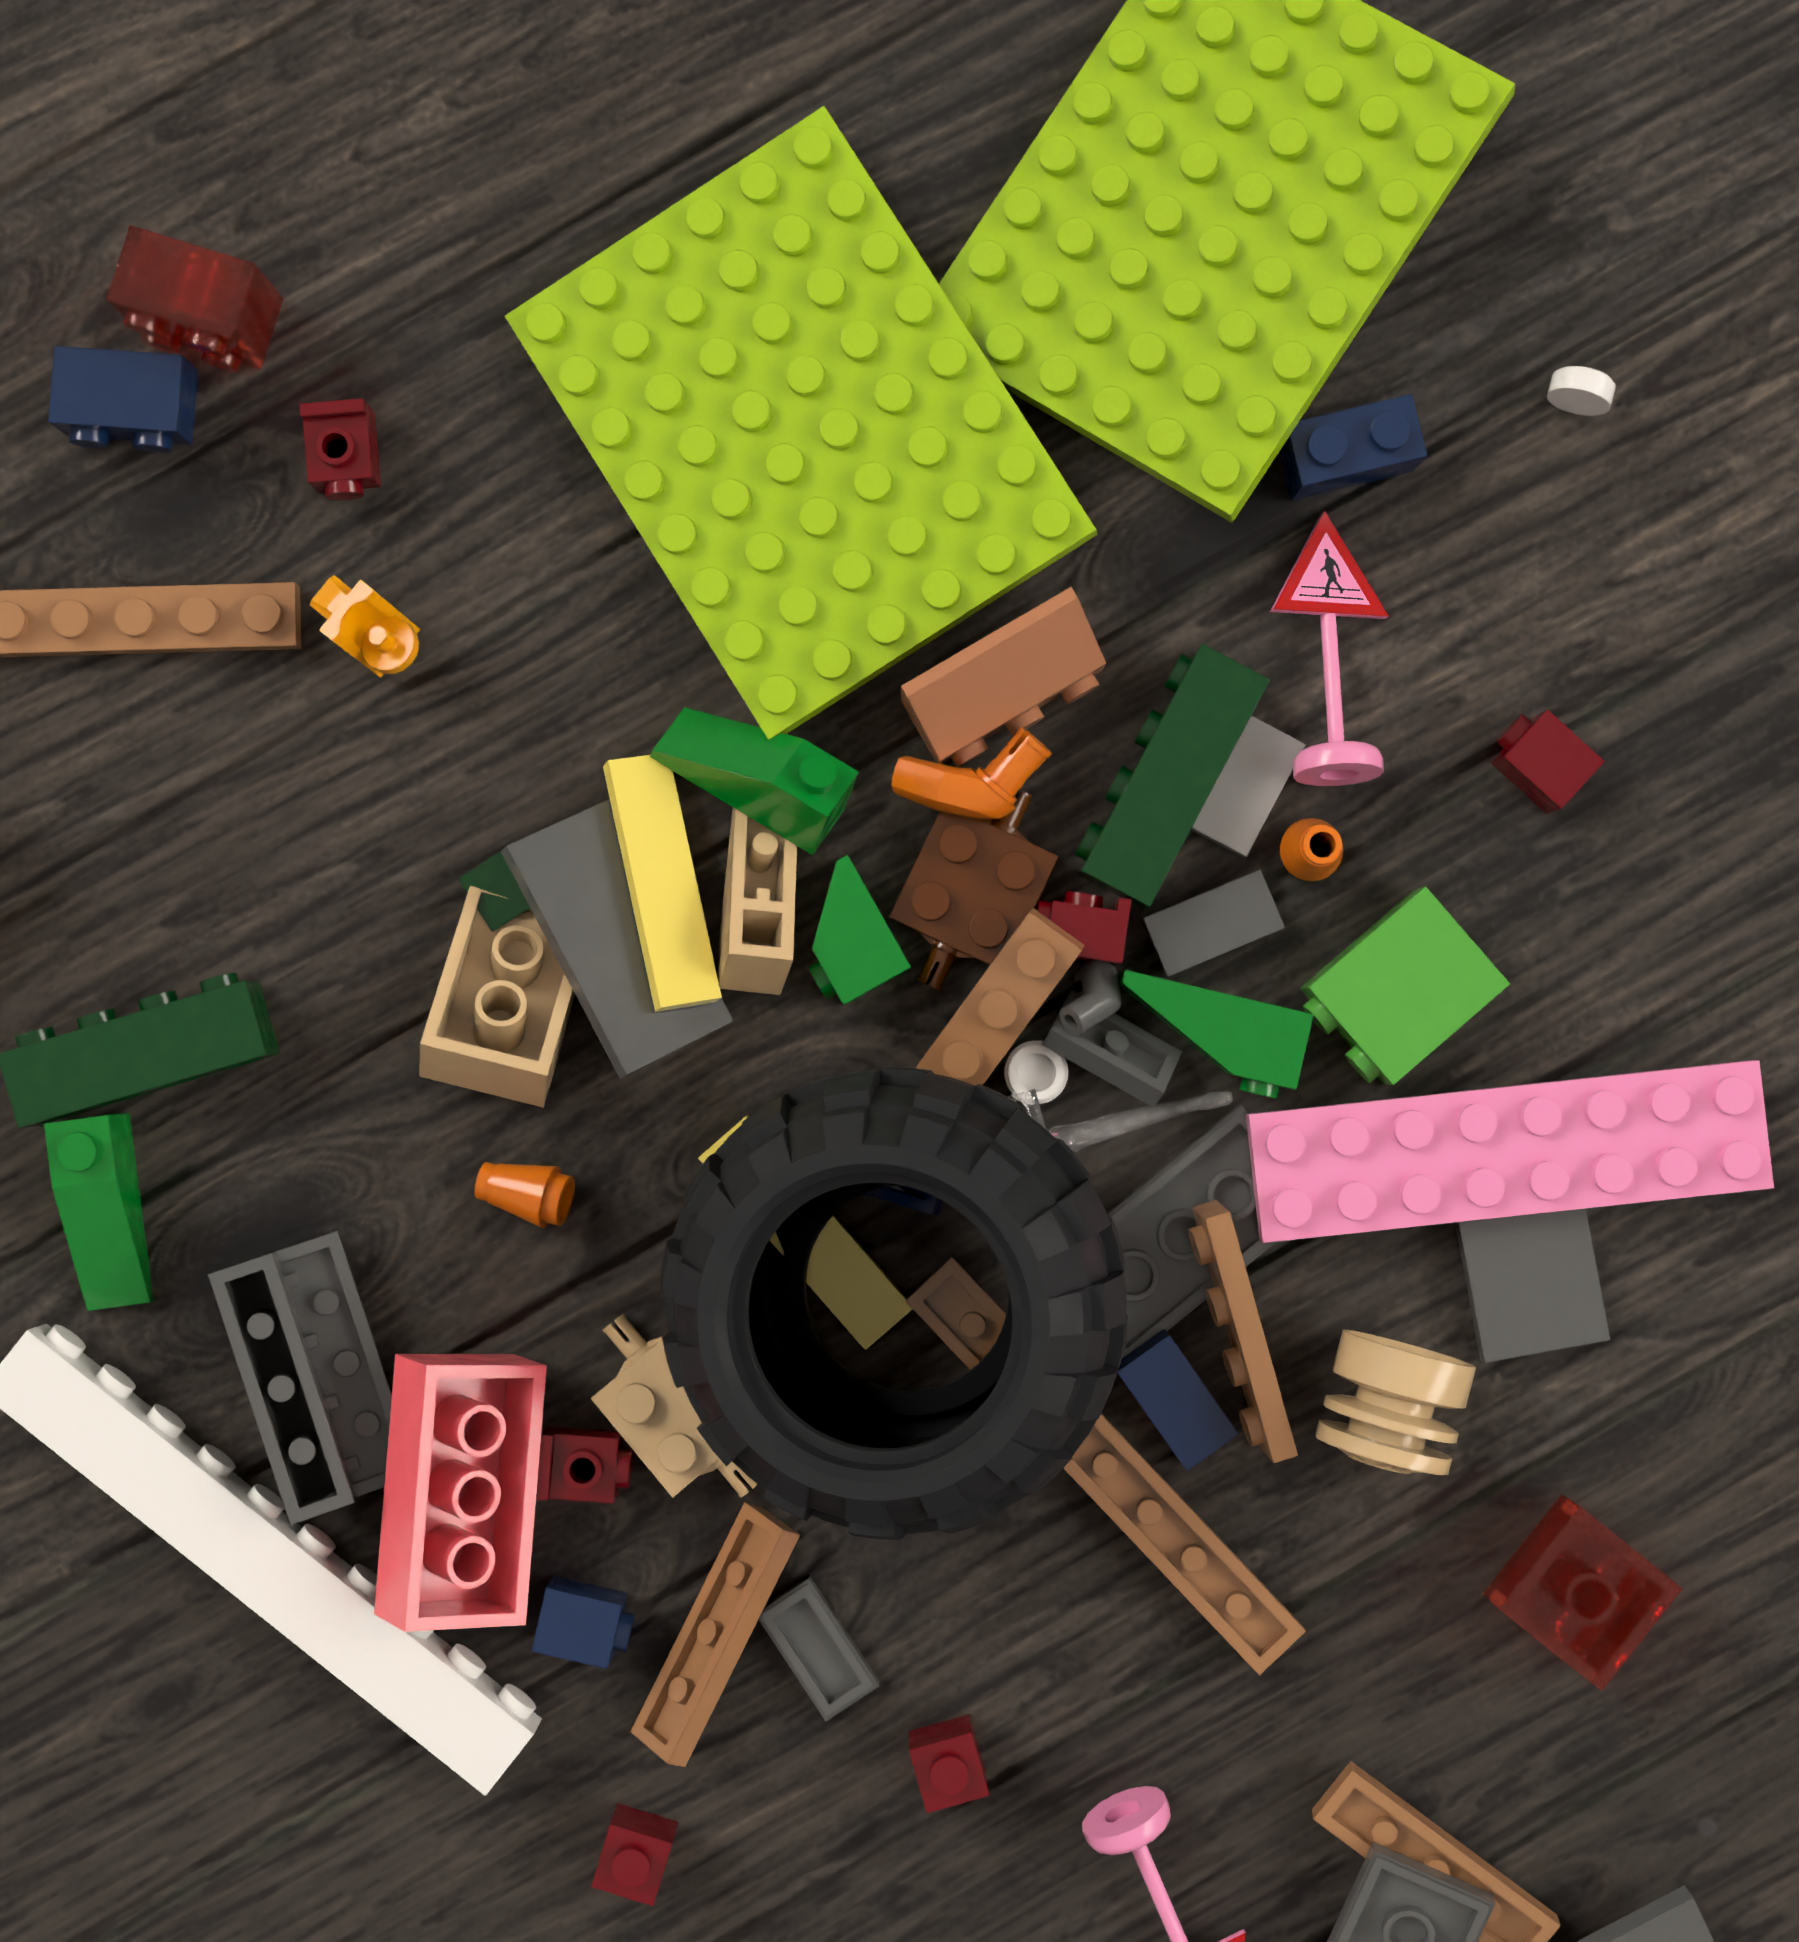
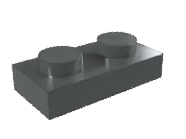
M1072 989L1060 1010L1083 995ZM1059 1010L1042 1045L1154 1108L1165 1092L1183 1051L1115 1013L1081 1035L1073 1036L1062 1026Z

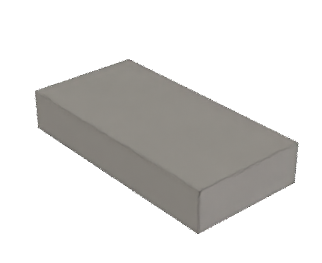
M1251 716L1191 830L1243 858L1247 857L1293 770V760L1304 749L1306 744Z

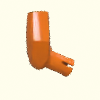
M1021 726L1004 749L985 769L982 767H978L977 770L973 768L952 767L911 756H903L896 763L891 787L897 796L936 811L969 818L1001 819L1017 808L1014 804L1017 798L1014 795L1052 753L1034 735Z

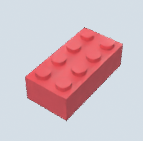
M395 1354L374 1615L404 1632L526 1625L547 1365L515 1354Z

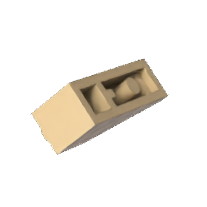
M735 808L732 810L720 925L719 987L726 990L780 995L793 962L797 846Z

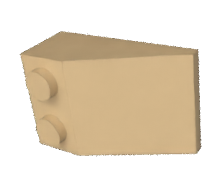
M470 886L420 1042L419 1076L544 1108L575 993L531 909L492 932L477 909L481 892L499 897L503 896Z

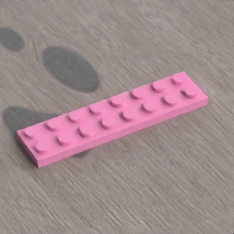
M1759 1060L1246 1114L1259 1241L1262 1243L1774 1188Z

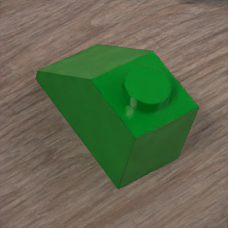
M848 855L836 861L812 946L818 962L808 967L825 999L829 1000L838 994L844 1006L911 969L910 964Z

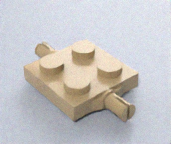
M622 1313L614 1322L628 1337L629 1341L623 1337L612 1322L602 1331L608 1335L627 1360H625L618 1375L592 1396V1401L672 1498L698 1476L712 1472L715 1469L721 1472L739 1494L740 1498L749 1492V1488L736 1474L735 1470L741 1474L752 1489L757 1483L750 1479L733 1462L726 1467L697 1430V1427L702 1422L691 1405L684 1387L676 1388L665 1355L662 1341L663 1336L646 1342L625 1317V1314Z

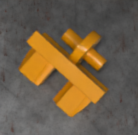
M333 575L312 598L310 606L327 619L319 630L380 678L384 674H396L404 671L415 660L419 649L417 633L420 631V628L361 579L351 589Z

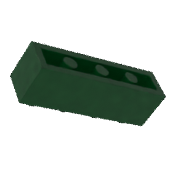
M1203 643L1195 652L1193 658L1181 653L1164 685L1165 688L1174 692L1163 714L1153 709L1150 711L1134 741L1135 744L1144 748L1133 771L1123 765L1121 766L1104 798L1115 804L1102 827L1092 821L1074 854L1084 860L1078 875L1122 898L1131 899V903L1144 910L1151 906L1269 684V678Z
M237 972L228 973L199 982L202 993L178 1000L177 993L174 990L138 1000L140 1011L117 1018L115 1009H108L77 1018L79 1030L59 1036L55 1035L53 1027L38 1029L16 1036L15 1040L18 1048L0 1053V1067L18 1128L41 1126L45 1123L58 1121L280 1055L260 982L239 981Z

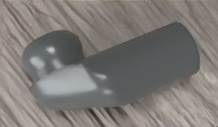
M1089 959L1076 970L1074 983L1081 981L1082 990L1079 993L1083 996L1062 1008L1059 1013L1061 1024L1069 1034L1079 1036L1119 1010L1122 1004L1119 974L1111 963Z

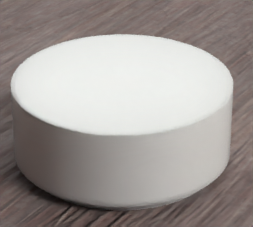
M1567 366L1556 370L1552 374L1547 399L1552 405L1563 411L1585 416L1602 415L1611 408L1616 385L1608 375L1601 371L1582 366Z
M1028 1041L1020 1044L1009 1054L1004 1066V1078L1008 1089L1015 1097L1030 1104H1043L1055 1099L1063 1091L1068 1080L1066 1059L1043 1046V1041Z

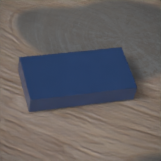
M1165 1329L1121 1359L1117 1373L1186 1471L1239 1435Z

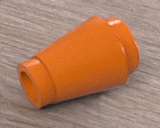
M1316 818L1302 819L1292 824L1284 833L1280 844V856L1285 868L1296 878L1304 881H1319L1333 874L1340 865L1343 857V843L1337 830L1326 821ZM1313 835H1320L1321 843L1328 846L1327 856L1317 857L1312 853L1310 840Z
M485 1162L479 1170L475 1184L476 1199L487 1201L488 1204L543 1229L549 1224L557 1226L564 1224L570 1212L575 1191L574 1177L562 1174L559 1166L493 1164Z

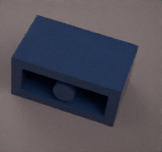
M54 346L48 422L66 436H69V443L81 447L107 448L109 439L133 441L132 447L138 450L168 453L172 451V444L193 445L198 369L183 355Z
M1412 394L1300 420L1279 451L1291 501L1410 473L1428 456Z

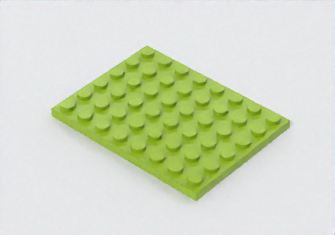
M1127 0L939 285L1009 392L1233 523L1511 101L1515 92V83L1361 0Z
M825 106L505 315L508 323L768 740L779 733H789L1097 535L1095 526Z

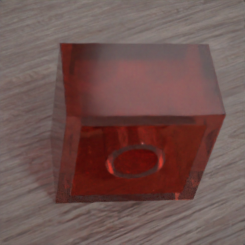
M132 225L129 226L106 298L125 317L123 324L126 327L142 333L140 340L145 344L175 354L178 353L180 345L203 352L201 359L206 363L231 372H238L241 364L261 370L284 299L255 263Z
M1561 1494L1483 1595L1499 1610L1599 1690L1603 1691L1683 1588L1582 1507Z

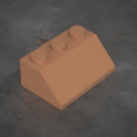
M1072 587L903 684L901 686V703L936 763L945 764L952 760L956 767H962L990 750L985 740L1007 728L1011 736H1014L1021 726L1028 729L1041 721L1044 715L1040 708L1059 696L1063 697L1066 704H1070L1097 688L1099 683L1095 675L1102 672L1106 661L1080 601Z

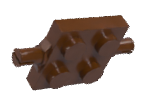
M1018 790L1017 793L1014 795L1016 798L1018 797L1020 791ZM1022 790L1015 805L1017 808L1001 819L969 818L939 812L889 916L892 920L919 932L933 946L916 980L928 985L939 963L929 986L941 991V987L956 957L960 959H976L990 966L1033 907L1036 910L1038 901H1040L1060 858L1058 855L1030 843L1017 830L1030 801L1033 799V796Z

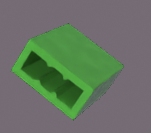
M1425 886L1415 889L1300 989L1309 999L1303 1005L1306 1013L1314 1014L1313 1022L1327 1035L1335 1029L1351 1047L1344 1055L1360 1076L1368 1083L1377 1078L1382 1084L1394 1085L1508 987L1510 983Z

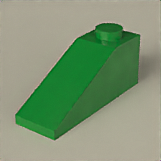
M684 707L653 748L650 756L665 767L811 855H814L844 812L859 774L857 770L803 738L779 733L768 740L761 727Z
M1128 970L1120 971V986L1227 1075L1242 1078L1239 1090L1277 1099L1279 1087L1297 1089L1314 1014Z
M130 1113L45 1123L44 1130L52 1190L87 1311L153 1302Z

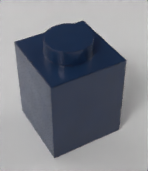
M553 1576L545 1590L531 1652L608 1669L615 1650L626 1653L635 1618V1614L624 1612L628 1592Z

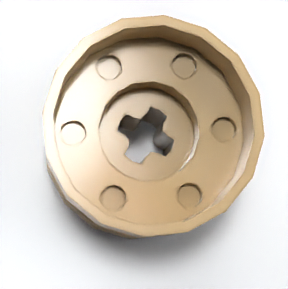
M1343 1329L1332 1370L1340 1377L1359 1386L1356 1396L1343 1394L1325 1396L1323 1405L1326 1408L1348 1416L1350 1420L1349 1424L1332 1420H1319L1315 1434L1316 1438L1337 1447L1354 1460L1388 1471L1403 1474L1429 1473L1448 1475L1452 1458L1443 1452L1425 1446L1426 1439L1443 1443H1457L1459 1433L1450 1426L1433 1419L1434 1408H1466L1476 1367L1460 1359L1415 1345L1364 1332Z

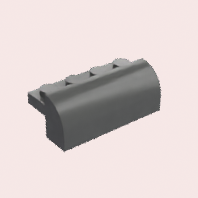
M335 1231L208 1274L290 1525L355 1503L356 1497L383 1488L385 1484L392 1392L339 1232Z

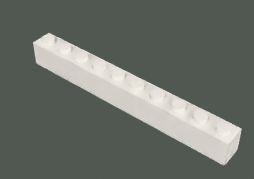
M44 1324L28 1329L0 1363V1409L486 1796L532 1738L542 1720L541 1717L534 1713L536 1705L532 1699L516 1686L506 1684L502 1687L483 1672L486 1669L485 1663L466 1646L455 1644L452 1647L435 1634L434 1630L404 1632L374 1615L377 1575L361 1564H355L351 1567L333 1552L336 1548L334 1542L317 1527L310 1524H305L301 1527L297 1523L290 1525L288 1516L282 1512L285 1509L283 1501L274 1492L260 1484H255L251 1487L232 1472L236 1468L234 1462L225 1453L209 1444L201 1447L183 1433L186 1426L175 1413L162 1405L155 1404L151 1407L133 1393L136 1385L126 1374L108 1364L101 1367L84 1354L85 1343L72 1331L57 1324L53 1327Z

